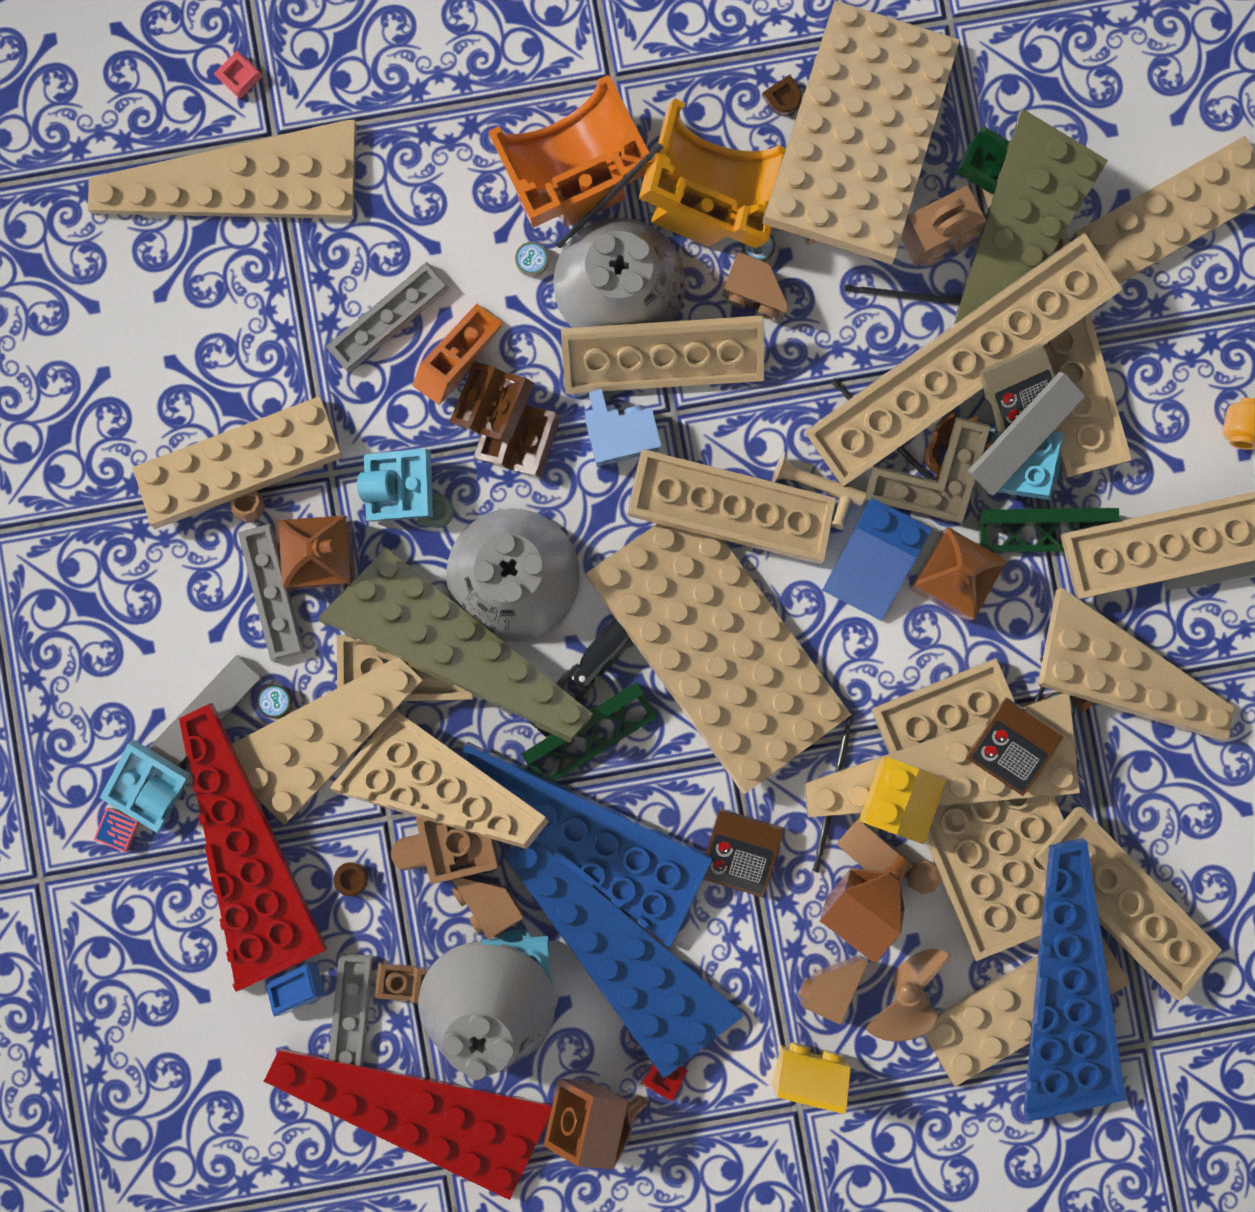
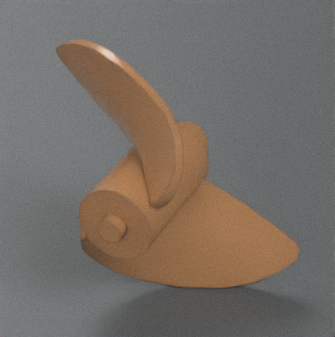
M928 949L916 953L905 960L897 968L894 975L893 985L897 1000L886 1007L867 1025V1032L879 1039L892 1042L908 1041L929 1033L935 1027L938 1017L934 1008L930 1006V999L923 988L946 964L950 954L939 949Z

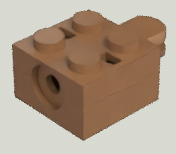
M967 185L907 215L901 240L915 267L924 263L927 267H930L945 258L943 254L955 249L956 253L972 246L974 244L973 239L980 235L979 231L986 223V219Z
M415 817L419 834L399 839L391 850V859L401 870L406 871L427 866L430 884L490 871L500 867L494 839L419 817ZM470 865V867L462 869V866Z

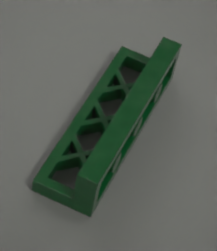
M1119 508L983 510L978 513L979 545L993 553L1064 552L1063 544H1059L1050 535L1058 526H1066L1071 531H1077L1078 529L1074 525H1085L1082 529L1090 528L1091 525L1120 521ZM1008 526L1019 527L1013 532ZM1025 526H1033L1042 535L1034 545H1026L1017 536ZM1041 526L1052 527L1048 531H1045ZM987 527H1000L1009 537L1002 545H988ZM1013 539L1018 545H1008V543ZM1047 539L1052 545L1040 544Z
M637 682L590 711L593 713L592 719L577 735V737L589 739L585 755L580 758L566 755L568 741L552 734L521 753L527 765L531 767L534 773L545 777L535 761L546 754L561 757L558 771L547 777V779L554 782L657 718ZM638 698L648 715L638 722L624 720L625 706ZM621 709L619 718L609 716ZM603 719L618 722L615 736L609 740L594 737L597 723ZM621 723L631 725L620 732ZM592 727L590 736L580 734L588 728ZM593 740L602 742L601 745L591 750ZM564 744L562 754L553 752V750ZM565 758L575 760L562 768Z

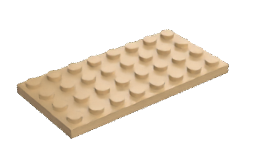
M835 0L762 224L892 265L960 39Z
M656 524L585 574L590 584L617 621L626 630L630 639L743 794L748 793L851 716L848 709L724 540Z
M997 658L871 708V711L890 754L966 726L988 720L1005 697L1013 702L1015 701ZM1054 796L937 806L925 842L939 871L942 884L975 961L1041 935L1047 870L1034 856L1064 821Z

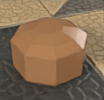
M258 491L235 498L229 502L234 516L247 523L259 519L266 508L263 498Z
M926 860L914 862L913 868L906 874L908 886L920 894L934 892L941 882L937 867Z

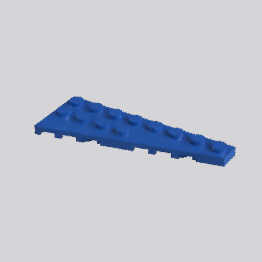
M467 742L460 755L462 758L547 818L549 822L536 837L535 841L537 842L538 840L553 852V856L589 885H594L609 897L614 905L619 909H624L638 921L637 923L640 926L650 930L663 941L664 945L671 948L713 856Z
M1083 838L1049 845L1024 1102V1115L1029 1122L1126 1101L1087 841Z
M534 840L528 849L515 846L503 855L514 873L663 1078L667 1077L744 1017L739 1009L596 889L553 856L554 854L539 841L536 842Z

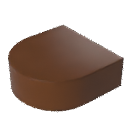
M789 74L762 93V97L775 114L790 116L799 109L802 93Z

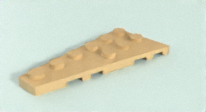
M1062 587L1056 590L1038 686L1220 741L1229 739L1234 710L1232 705Z
M396 657L232 744L257 799L284 825L306 805L425 680L421 674L408 665V662Z
M396 710L378 728L330 787L334 793L525 849H528L549 822L541 813Z

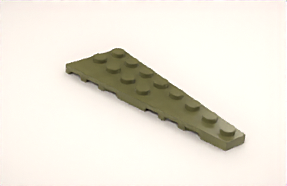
M1024 109L1020 110L1017 115V122L1007 147L1002 170L996 182L995 193L985 218L986 223L983 225L973 264L966 279L964 293L957 308L954 324L1051 256L1108 162L1101 155Z
M387 548L319 616L320 622L325 626H333L345 632L348 637L354 640L358 638L376 647L377 651L384 654L389 653L409 663V666L448 685H456L472 693V696L480 700L483 698L502 707L503 711L511 715L514 713L535 723L536 727L570 743L592 719L593 713Z

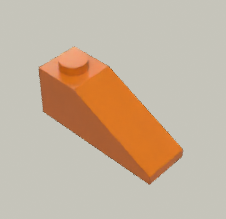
M476 303L420 363L413 387L440 405L460 383L474 364V361L478 359L501 328L503 322Z

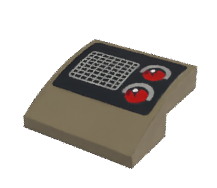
M1041 344L979 371L985 398L992 405L998 432L1002 434L1055 377L1046 351Z

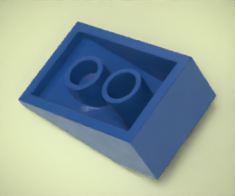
M871 498L860 514L822 591L882 621L915 563L932 528Z

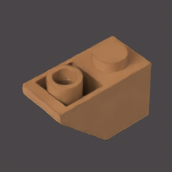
M738 252L724 286L722 297L727 298V303L737 308L745 309L748 306L758 310L757 314L765 319L776 321L779 318L783 320L788 305L770 264Z
M468 876L453 880L456 887L452 889V892L462 907L467 904L474 915L469 919L479 936L485 934L489 940L524 918L525 914L508 886Z

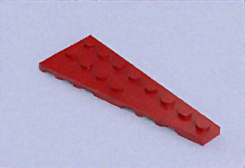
M213 703L180 717L179 723L186 757H189L193 776V792H196L200 810L198 817L200 825H203L206 846L204 847L214 894H217L221 914L219 921L221 930H224L228 949L226 952L227 960L231 964L234 979L232 985L235 992H238L324 952L328 948Z
M283 1048L278 1050L263 1081L508 1200L513 1195L552 1110V1104L548 1102L542 1103L527 1100L524 1097L493 1093L490 1090L458 1086L455 1083L411 1074L404 1075L389 1072L382 1068L375 1069L359 1066L354 1063L325 1059L318 1055Z

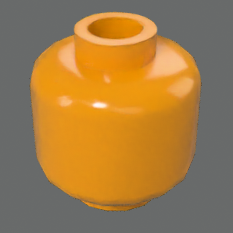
M1242 398L1241 402L1231 404L1226 411L1223 435L1229 440V444L1235 448L1255 449V398Z

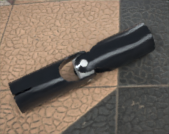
M616 618L611 621L584 651L580 664L571 666L555 683L563 689L566 679L570 677L573 683L582 688L581 692L572 696L578 702L592 688L595 682L594 677L606 672L633 643L626 630ZM527 720L532 726L537 728V730L545 737H547L550 734L549 732L536 727L535 723Z

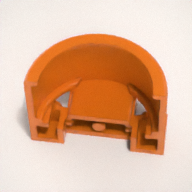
M609 75L597 80L594 92L584 104L554 124L522 134L504 132L500 126L489 131V136L517 191L518 199L532 228L558 216L561 217L565 227L579 222L635 165L649 154ZM651 159L628 183L644 176L646 168L653 163V159ZM624 187L598 212L625 200Z

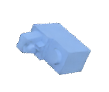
M602 389L589 392L592 410L585 411V423L596 467L640 457L642 449L656 453L661 452L662 446L652 408L644 409L643 405L633 406L625 409V414L619 416L618 409L615 410L614 404L606 406Z

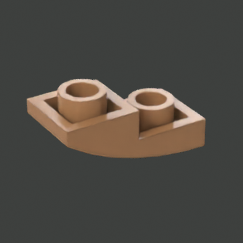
M859 819L854 822L836 843L866 870L884 871L886 867H891L897 856L906 858L890 842H886L868 824L859 822ZM908 860L909 865L902 874L903 878L914 866L910 860Z
M378 962L374 997L377 999L411 1001L418 1004L422 981L429 968Z

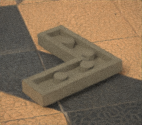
M956 417L938 481L873 465L865 500L873 498L885 505L963 523L975 479L967 471L982 456L990 426Z

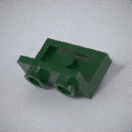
M983 127L969 144L956 173L994 195L997 186L996 182L1007 154L1009 140Z

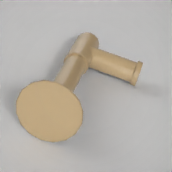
M785 451L780 456L772 477V482L781 479L793 480L839 498L836 512L831 522V527L838 530L845 529V522L851 503L861 506L866 496V492L847 485L843 487L839 482L830 481L795 467L785 457Z

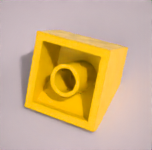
M881 757L859 822L924 845L946 779L889 757Z
M791 1042L790 1047L783 1045L780 1047L771 1085L777 1098L845 1114L851 1067L847 1061H843L844 1056L839 1053L824 1050L823 1055L811 1053L809 1046Z

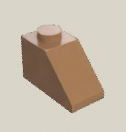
M857 955L813 972L811 979L806 977L799 989L798 996L802 998L800 1001L801 1006L841 1025L868 961Z

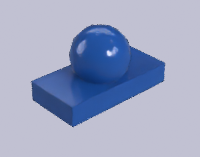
M317 962L307 963L266 983L274 1017L285 1015L304 1005L314 1004L321 997L325 996L324 982L320 977Z

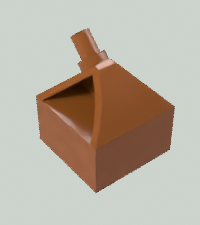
M343 515L278 520L282 588L292 591L347 587L355 580L352 520L349 517Z
M948 527L941 531L909 589L968 622L975 619L1007 560Z
M897 856L891 867H886L884 871L850 868L826 897L820 922L873 963H876L901 934L905 912L901 882L903 881L902 874L909 865L908 860L902 856Z
M558 1078L544 1146L578 1167L614 1169L629 1140L633 1123L637 1120L636 1116L648 1106L647 1102L638 1095L629 1103L627 1099L593 1081Z

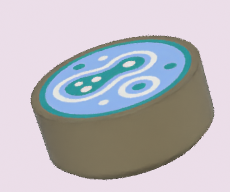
M527 242L522 244L516 251V266L523 275L536 277L547 269L548 254L541 244Z

